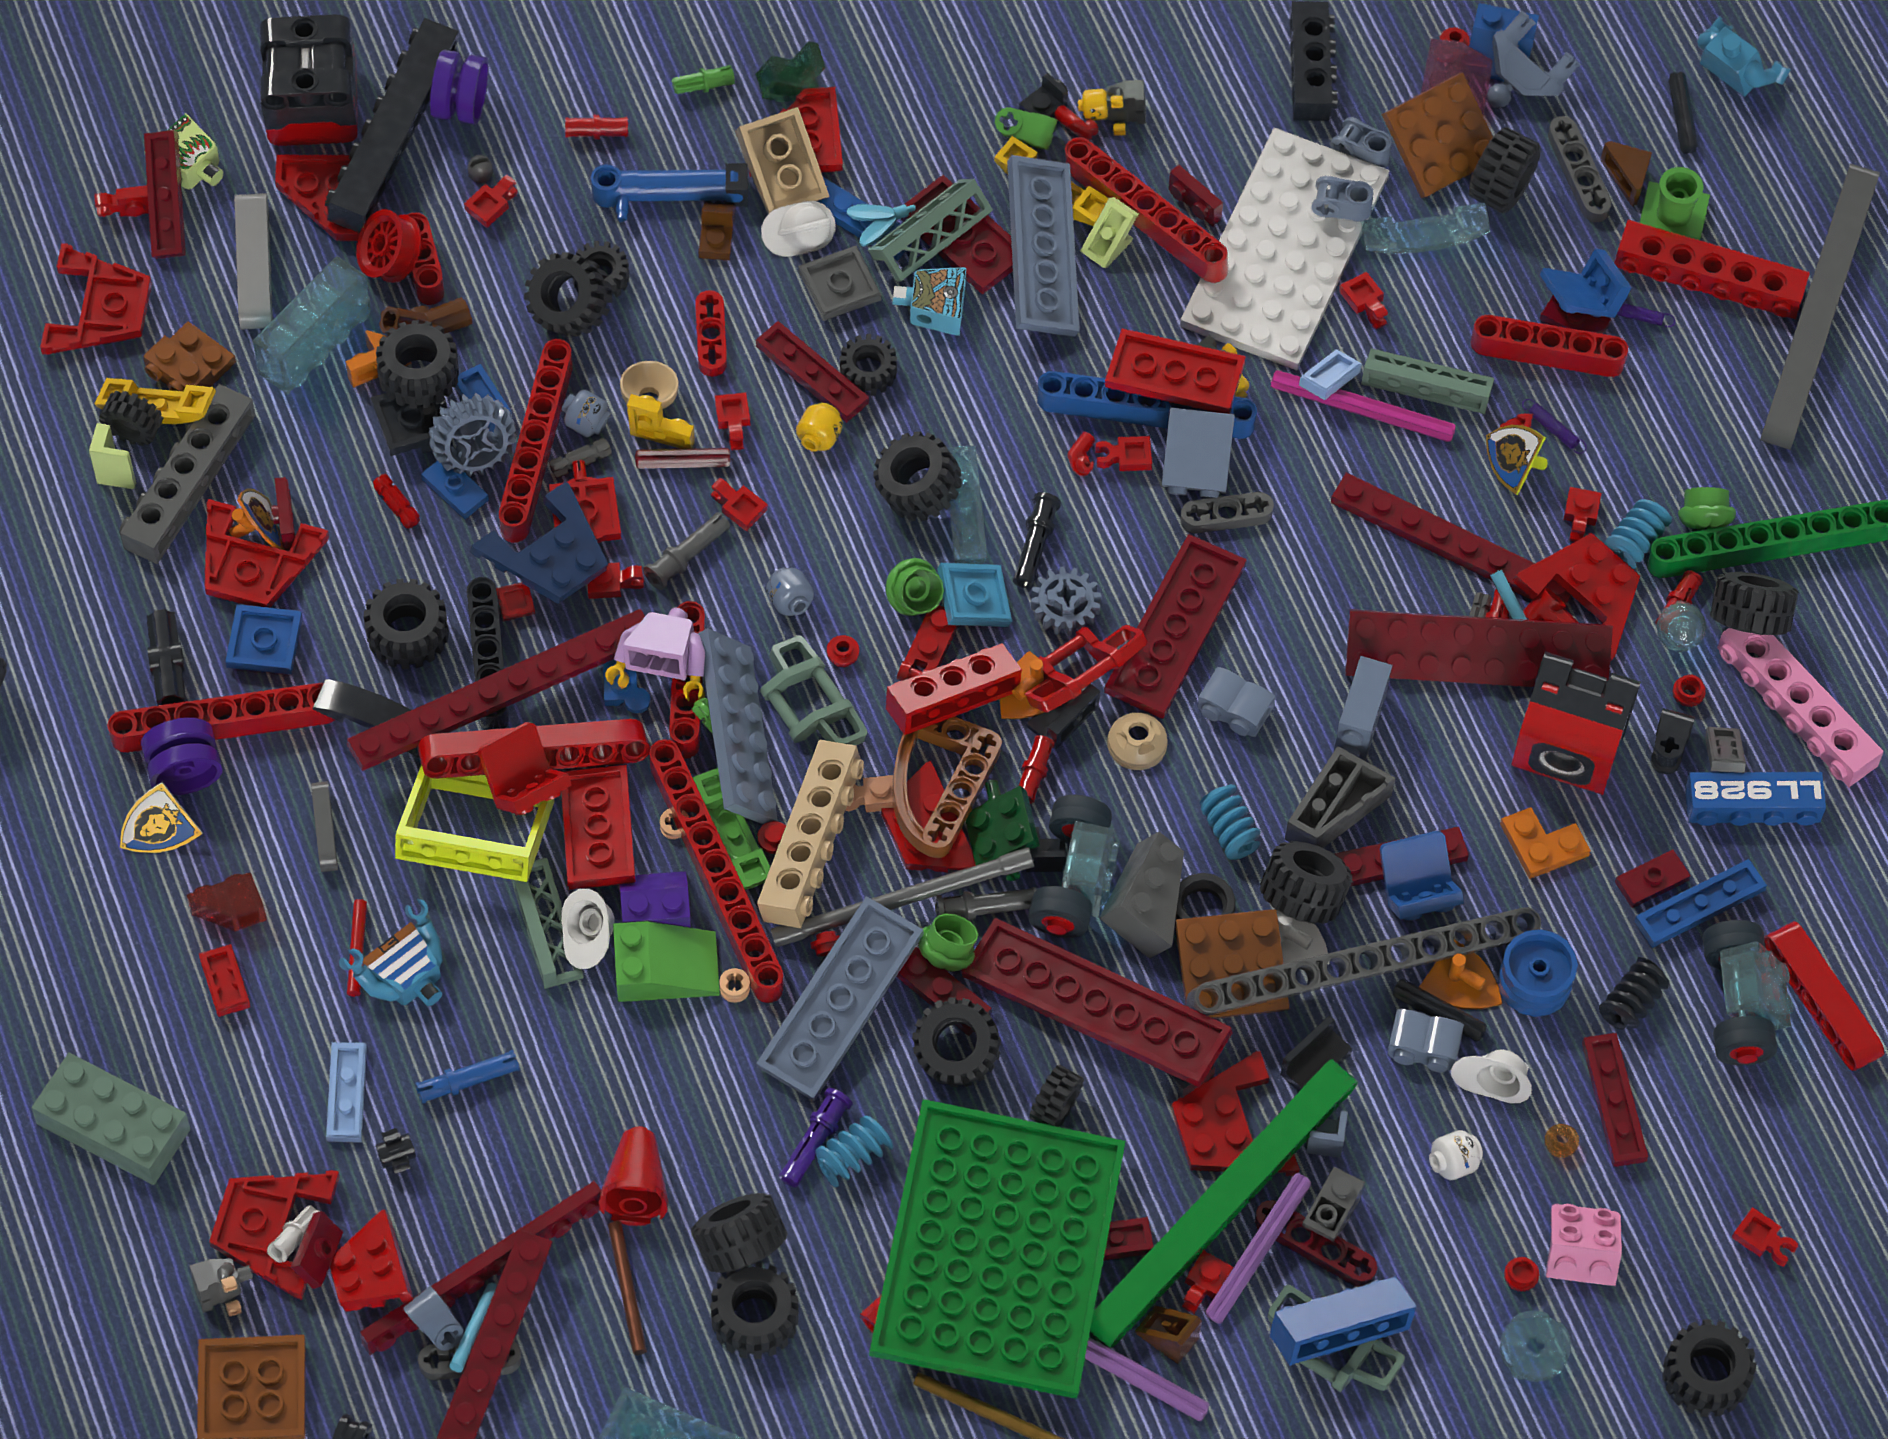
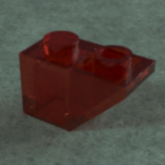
M251 872L231 875L223 882L212 886H200L192 893L186 895L193 916L235 932L267 920L265 908Z

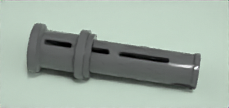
M716 512L713 517L678 546L666 548L663 551V556L656 562L644 566L643 571L648 581L655 588L663 590L667 586V581L673 576L686 571L688 562L730 529V524L724 516L719 520L722 514Z
M1036 888L973 895L972 892L964 891L962 895L943 898L941 895H937L934 898L936 917L942 914H955L964 917L968 921H972L976 918V915L1030 909Z

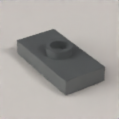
M1706 727L1705 739L1711 771L1744 773L1746 762L1740 730L1737 728Z

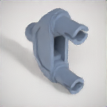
M1522 10L1504 31H1497L1493 36L1495 71L1504 81L1502 84H1495L1490 87L1487 93L1488 102L1495 108H1503L1509 104L1512 90L1520 95L1559 96L1564 88L1562 84L1581 65L1568 52L1564 53V56L1549 73L1547 71L1543 72L1518 48L1519 45L1517 43L1536 23L1532 18L1529 19V16Z

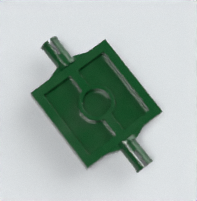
M997 780L986 782L985 788L988 801L972 809L966 819L975 865L995 860L1002 855L1024 848H1029L1030 851L1040 846L1027 791L1023 787L1018 786L1001 795ZM1019 872L1006 875V879L1008 881H1016L1015 878L1019 879L1021 875Z

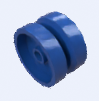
M1542 929L1525 931L1514 937L1505 950L1498 977L1501 996L1510 1007L1519 1013L1533 1017L1550 1015L1561 1009L1570 997L1576 977L1578 963L1575 951L1567 940L1554 932Z

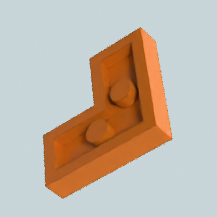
M1532 807L1501 818L1500 825L1529 879L1590 855L1591 850L1576 823L1546 834Z

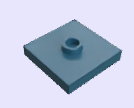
M940 563L937 571L943 582V602L948 625L1008 627L1011 624L1012 617L1001 565Z

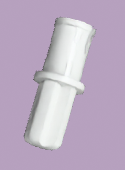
M307 1206L292 1222L289 1221L283 1226V1232L267 1247L268 1254L273 1260L285 1262L288 1256L300 1246L313 1213L320 1212L319 1210H315L313 1206Z

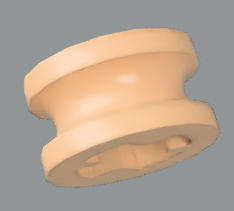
M667 809L660 817L661 833L668 839L681 838L682 833L680 829L672 830L671 825L665 824L666 822L670 823L672 818L671 809ZM683 810L682 815H684L685 817H689L688 814Z
M732 968L721 975L719 981L720 994L725 1000L737 1003L747 998L750 992V980L746 972L741 969ZM734 980V983L739 980L741 982V989L736 991L734 987L733 991L729 990V981Z

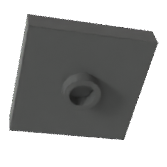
M857 246L798 266V272L823 321L881 301V293Z

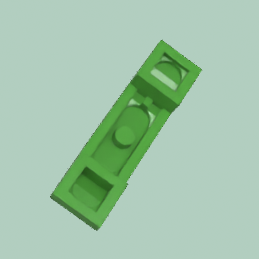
M718 768L692 777L744 889L747 890L765 883L770 865L762 848H758L745 818L724 809Z

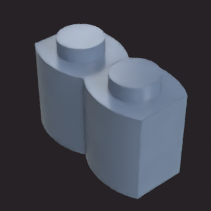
M1221 667L1216 668L1198 697V709L1201 710L1204 717L1211 721L1227 722L1235 733L1242 736L1256 737L1275 706V695L1257 684L1247 682L1239 675Z
M1397 1009L1387 1056L1392 1057L1394 1061L1403 1065L1422 1063L1434 1072L1451 1070L1457 1060L1464 1024L1448 1018L1430 1017L1412 1010Z

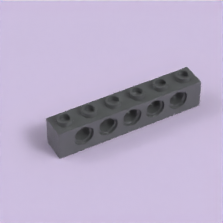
M221 384L215 389L216 393L205 417L188 423L185 436L180 443L176 442L170 451L169 460L164 467L158 468L153 477V484L147 492H143L140 495L136 509L131 517H126L122 522L119 533L125 550L155 564L159 563L256 416L252 398ZM218 421H222V422H223V423L217 424V425H216V424H213V423L218 422ZM200 446H208L204 449H197ZM183 471H191L187 474H180ZM169 495L174 496L171 499H164V497ZM152 520L158 521L154 524H147L149 521Z

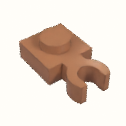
M893 775L863 778L864 786L854 784L853 802L851 806L846 807L845 811L855 810L860 805H865L866 813L881 811V808H894L892 798Z

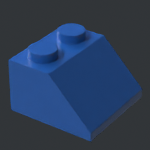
M1483 3L1478 4L1463 73L1503 81L1495 71L1492 40L1496 32L1504 31L1519 15L1520 11ZM1526 13L1529 16L1528 18H1532L1536 24L1532 26L1517 44L1519 45L1518 48L1530 59L1539 15Z

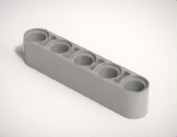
M267 193L235 195L240 330L273 328Z

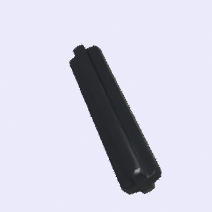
M1673 72L1670 74L1668 82L1680 151L1684 154L1695 153L1698 142L1686 75L1684 72Z
M1400 979L1395 985L1393 996L1431 1017H1443L1463 1023L1462 1034L1475 1041H1480L1487 1029L1486 1023L1405 979Z

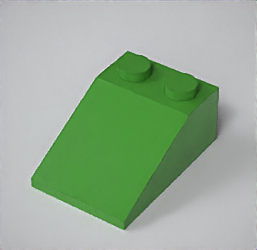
M649 921L613 923L618 1002L720 996L715 931Z

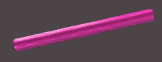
M1277 370L1272 377L1271 387L1433 438L1450 442L1455 433V424L1342 389H1338L1326 400H1323L1299 386V376Z

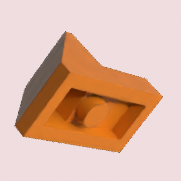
M366 330L365 337L369 352L358 353L345 361L348 379L353 388L378 378L376 349L380 346V339L385 335Z

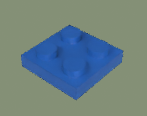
M237 604L225 661L226 667L292 675L303 619L302 611Z

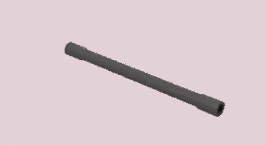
M1024 848L1002 855L995 860L871 899L892 910L1000 875H1009L1032 868L1034 864L1029 848ZM862 902L804 919L801 928L784 925L770 928L776 948L803 940L807 936L848 924Z

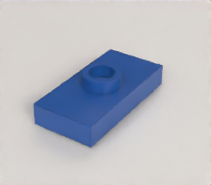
M436 461L421 473L422 480L464 519H467L489 501L488 494L466 473H455L453 469L447 471L439 461Z

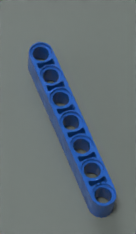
M1048 371L1043 373L1038 380L1037 404L1044 411L1168 429L1170 408L1212 412L1106 388L1105 378ZM1053 390L1056 391V393H1049L1047 391ZM1078 395H1087L1088 397H1083V398H1082V397H1079ZM1235 397L1230 414H1234L1232 438L1244 439L1254 432L1257 407L1250 399ZM1111 399H1117V400H1119V402H1113V401H1110V400H1111ZM1146 403H1147V404H1150V405H1152V406H1143V405H1141V404H1146ZM1237 417H1244L1246 420H1240Z

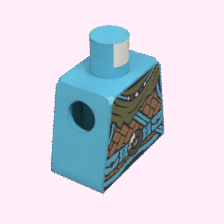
M966 268L920 269L915 271L913 287L894 286L893 305L911 306L910 323L913 325L960 336Z

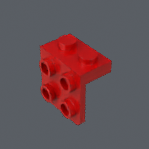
M525 722L481 745L478 749V754L497 809L515 813V815L527 814L534 809V805L542 801L555 799L561 795L560 791L572 786L568 773L550 769L534 723Z

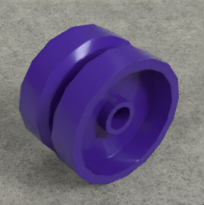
M441 51L434 70L430 95V111L433 118L449 120L456 111L457 118L461 123L476 125L479 122L488 86L489 64L487 57L471 54L463 64V59L459 52Z
M179 718L166 721L150 729L141 740L145 763L148 764L147 771L151 788L163 782L172 795H185L212 785L223 772L218 751L215 749L216 742L212 726L205 720Z

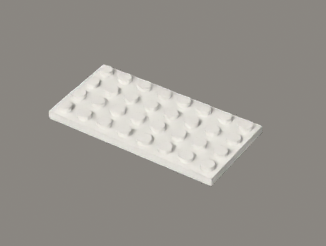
M1274 128L1219 240L1227 248L1228 275L1224 280L1217 283L1208 282L1203 278L1200 279L1180 320V327L1206 337L1210 334L1214 340L1225 344L1230 343L1238 349L1298 370L1368 221L1366 219L1361 222H1355L1347 219L1324 218L1316 215L1311 209L1312 202L1316 199L1318 191L1315 186L1316 181L1322 176H1333L1339 179L1367 182L1373 189V211L1388 179L1389 170Z

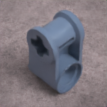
M1346 118L1339 135L1333 137L1330 141L1331 149L1386 168L1390 162V136L1384 131L1366 125L1356 118Z
M1322 176L1317 179L1315 185L1318 190L1317 196L1311 205V209L1316 215L1324 218L1333 217L1361 222L1370 217L1373 204V189L1367 182L1339 179L1333 176Z
M431 1286L403 1308L422 1333L425 1332L438 1349L443 1351L450 1350L461 1341L464 1332L462 1327L449 1312V1307Z

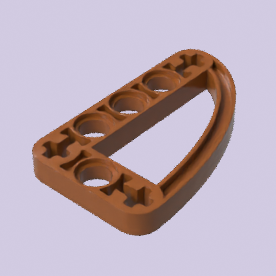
M952 717L908 735H902L894 767L892 785L893 807L896 820L903 835L913 847L923 854L940 858L950 852L1000 756L1002 740L996 732L963 719ZM956 730L962 732L964 737L956 740L950 738L947 733ZM917 739L963 755L924 829L919 825L911 811L906 785L908 765ZM986 744L991 745L987 747L984 756L980 754L981 747H984ZM969 765H976L983 772L971 774L965 768ZM961 788L969 791L971 795L966 798H960L955 796L953 791ZM945 812H951L958 819L948 822L943 820L940 815ZM939 831L943 833L942 840H939L937 844L931 842L936 840Z

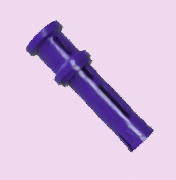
M826 1089L824 1093L826 1098L817 1112H812L809 1117L811 1125L778 1175L784 1183L791 1187H798L799 1182L816 1157V1149L823 1145L828 1135L832 1136L837 1132L839 1120L844 1112L850 1110L853 1106L851 1099L836 1089Z

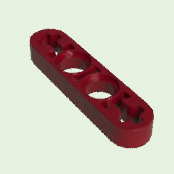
M1267 1200L1258 1206L1255 1215V1225L1258 1230L1265 1221V1215H1269L1277 1201ZM1294 1211L1289 1219L1290 1222L1287 1225L1286 1232H1281L1275 1240L1353 1286L1361 1287L1368 1285L1375 1279L1377 1263L1370 1254L1339 1236L1332 1241L1302 1226L1306 1217ZM1302 1227L1309 1231L1311 1238L1304 1243H1300L1292 1238L1291 1232L1295 1228ZM1326 1245H1334L1340 1250L1341 1255L1335 1260H1329L1322 1255L1321 1249ZM1346 1254L1351 1255L1349 1263H1346V1267H1341L1344 1264ZM1365 1264L1367 1266V1273L1363 1272L1360 1276L1356 1275V1267Z

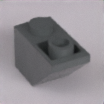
M1333 1167L1302 1226L1334 1241L1345 1228L1358 1205L1365 1182Z

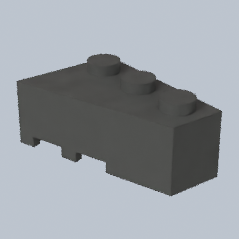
M1337 746L1289 819L1285 840L1288 842H1307L1324 848L1390 798L1393 792L1395 777Z
M1159 831L1136 845L1099 917L1101 921L1149 959L1172 947L1184 851Z

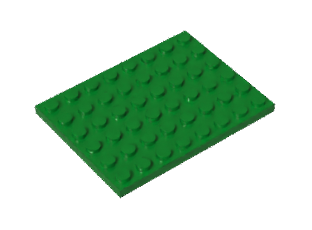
M922 1099L869 1356L1077 1399L1126 1141Z

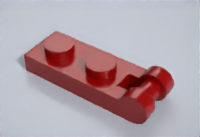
M938 605L934 610L926 613L909 652L899 668L897 680L904 681L927 670L940 667L959 626L948 625L945 607ZM915 665H917V666H920V667H923V668H926V669H924L923 671H920V670H918V669H915L914 667H915Z

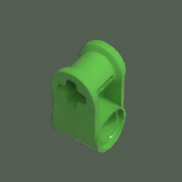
M1012 107L1003 108L995 116V126L1003 136L1007 138L1013 136L1029 146L1049 150L1057 123L1056 119ZM1011 115H1013V119L1017 122V125L1011 126L1010 129L1007 130V127L1003 124V120H1009Z

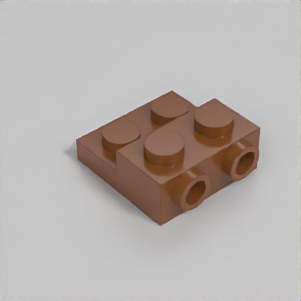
M189 321L171 338L164 335L143 355L144 369L153 380H161L168 385L171 391L184 392L186 385L211 387L236 363V357L233 353Z

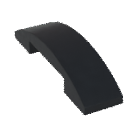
M325 679L312 708L343 723L346 718L368 729L411 710L377 693ZM417 747L407 751L420 758Z

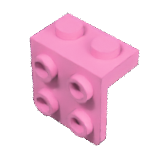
M1573 1204L1553 1205L1551 1208V1244L1546 1267V1278L1616 1286L1622 1254L1621 1215L1616 1211L1606 1208L1593 1209L1577 1207Z

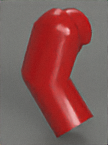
M1064 105L1056 109L1055 118L1078 137L1091 140L1092 136L1098 134L1099 128L1094 120L1090 119L1084 122Z
M1082 432L1067 453L1072 471L1080 476L1088 475L1094 468V462H1090L1087 452L1095 443V438L1088 432Z

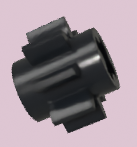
M397 1128L381 1133L383 1142L375 1144L383 1169L391 1166L395 1174L410 1169L409 1160L416 1158V1152L409 1133L400 1135Z

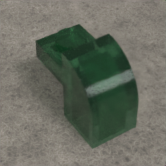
M808 41L792 59L771 56L755 73L762 99L778 102L796 100V96L805 88H819L816 78L826 67L819 44L816 42Z

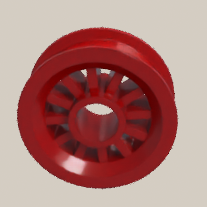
M382 209L373 213L362 227L357 241L356 256L361 271L368 277H381L389 283H397L406 278L416 265L420 254V228L417 222L408 215H397L388 209Z

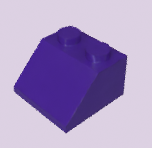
M686 871L636 875L635 883L620 884L622 923L649 921L691 928Z

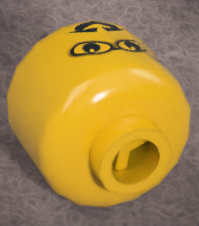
M827 403L810 405L796 426V434L803 447L809 451L829 450L835 444L843 429V421L839 411Z

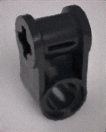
M1665 708L1662 709L1651 756L1652 767L1657 772L1668 775L1678 770L1685 746L1688 745L1695 716Z

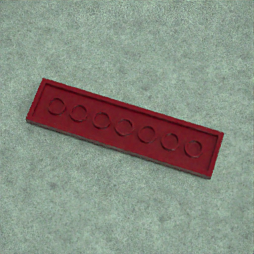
M1349 609L1345 675H1355L1360 656L1391 664L1390 678L1534 687L1546 651L1574 660L1573 669L1578 668L1606 677L1607 682L1610 671L1613 626L1607 624Z
M994 918L973 951L975 954L974 961L967 968L961 970L962 976L974 983L1200 1088L1232 1035L1231 1026L997 918Z

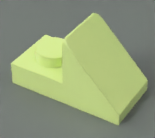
M1109 198L1080 252L1103 268H1107L1132 242L1133 238L1128 233L1139 214L1116 198Z

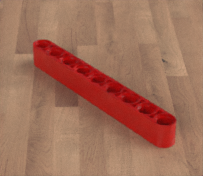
M658 740L651 746L649 752L650 769L667 808L672 811L674 823L682 833L681 838L743 971L749 976L750 987L755 997L764 1003L775 1002L783 994L782 968L678 746L671 740ZM664 757L672 759L666 763L658 761ZM673 785L684 786L681 790H673L670 787ZM684 810L686 813L695 812L697 815L691 818L682 815V811ZM702 839L710 841L707 845H699L696 842ZM712 867H720L723 869V871L719 873H712L709 871V869H711ZM725 895H733L736 897V899L732 901L723 900L722 897ZM738 923H747L748 925H750L745 929H738L735 927V925ZM751 951H760L761 953H763L759 957H751L748 955V953ZM764 979L776 981L775 984L770 986L763 985L760 982Z

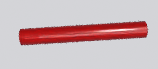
M357 899L353 903L350 949H357L363 955L367 901ZM350 954L349 964L353 965L354 957ZM348 970L347 995L358 997L360 996L361 985L353 977V970Z

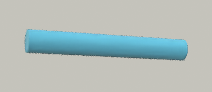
M1500 570L1490 575L1512 619L1527 620L1503 571Z
M494 1283L487 1284L449 1365L455 1372H462L469 1358L497 1285Z

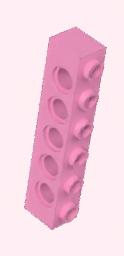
M1728 628L1722 633L1717 649L1723 660L1728 664H1732L1741 673L1744 682L1748 686L1754 687L1763 696L1765 704L1770 709L1776 710L1785 720L1789 730L1797 733L1807 743L1810 752L1814 756L1820 757L1829 766L1831 774L1837 780H1842L1849 788L1878 767L1884 751L1774 635L1753 634ZM1748 653H1755L1759 657H1752ZM1770 676H1777V677H1779L1781 680H1780V681L1774 680V679H1772ZM1792 699H1798L1802 701L1803 704L1795 703L1794 701H1792ZM1813 722H1820L1824 724L1825 727H1819L1815 725ZM1836 745L1844 746L1847 750H1840Z

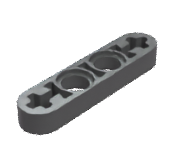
M1565 116L1556 117L1550 123L1548 139L1583 216L1589 221H1604L1609 216L1612 202L1584 139L1574 120ZM1558 129H1562L1563 132H1568L1567 143H1565V137L1563 133L1557 132ZM1568 152H1577L1582 156V159L1573 162L1567 159L1566 154ZM1582 176L1592 179L1593 185L1582 186L1577 182V179ZM1592 195H1594L1596 205L1598 207L1602 206L1601 210H1598L1596 206H1591Z

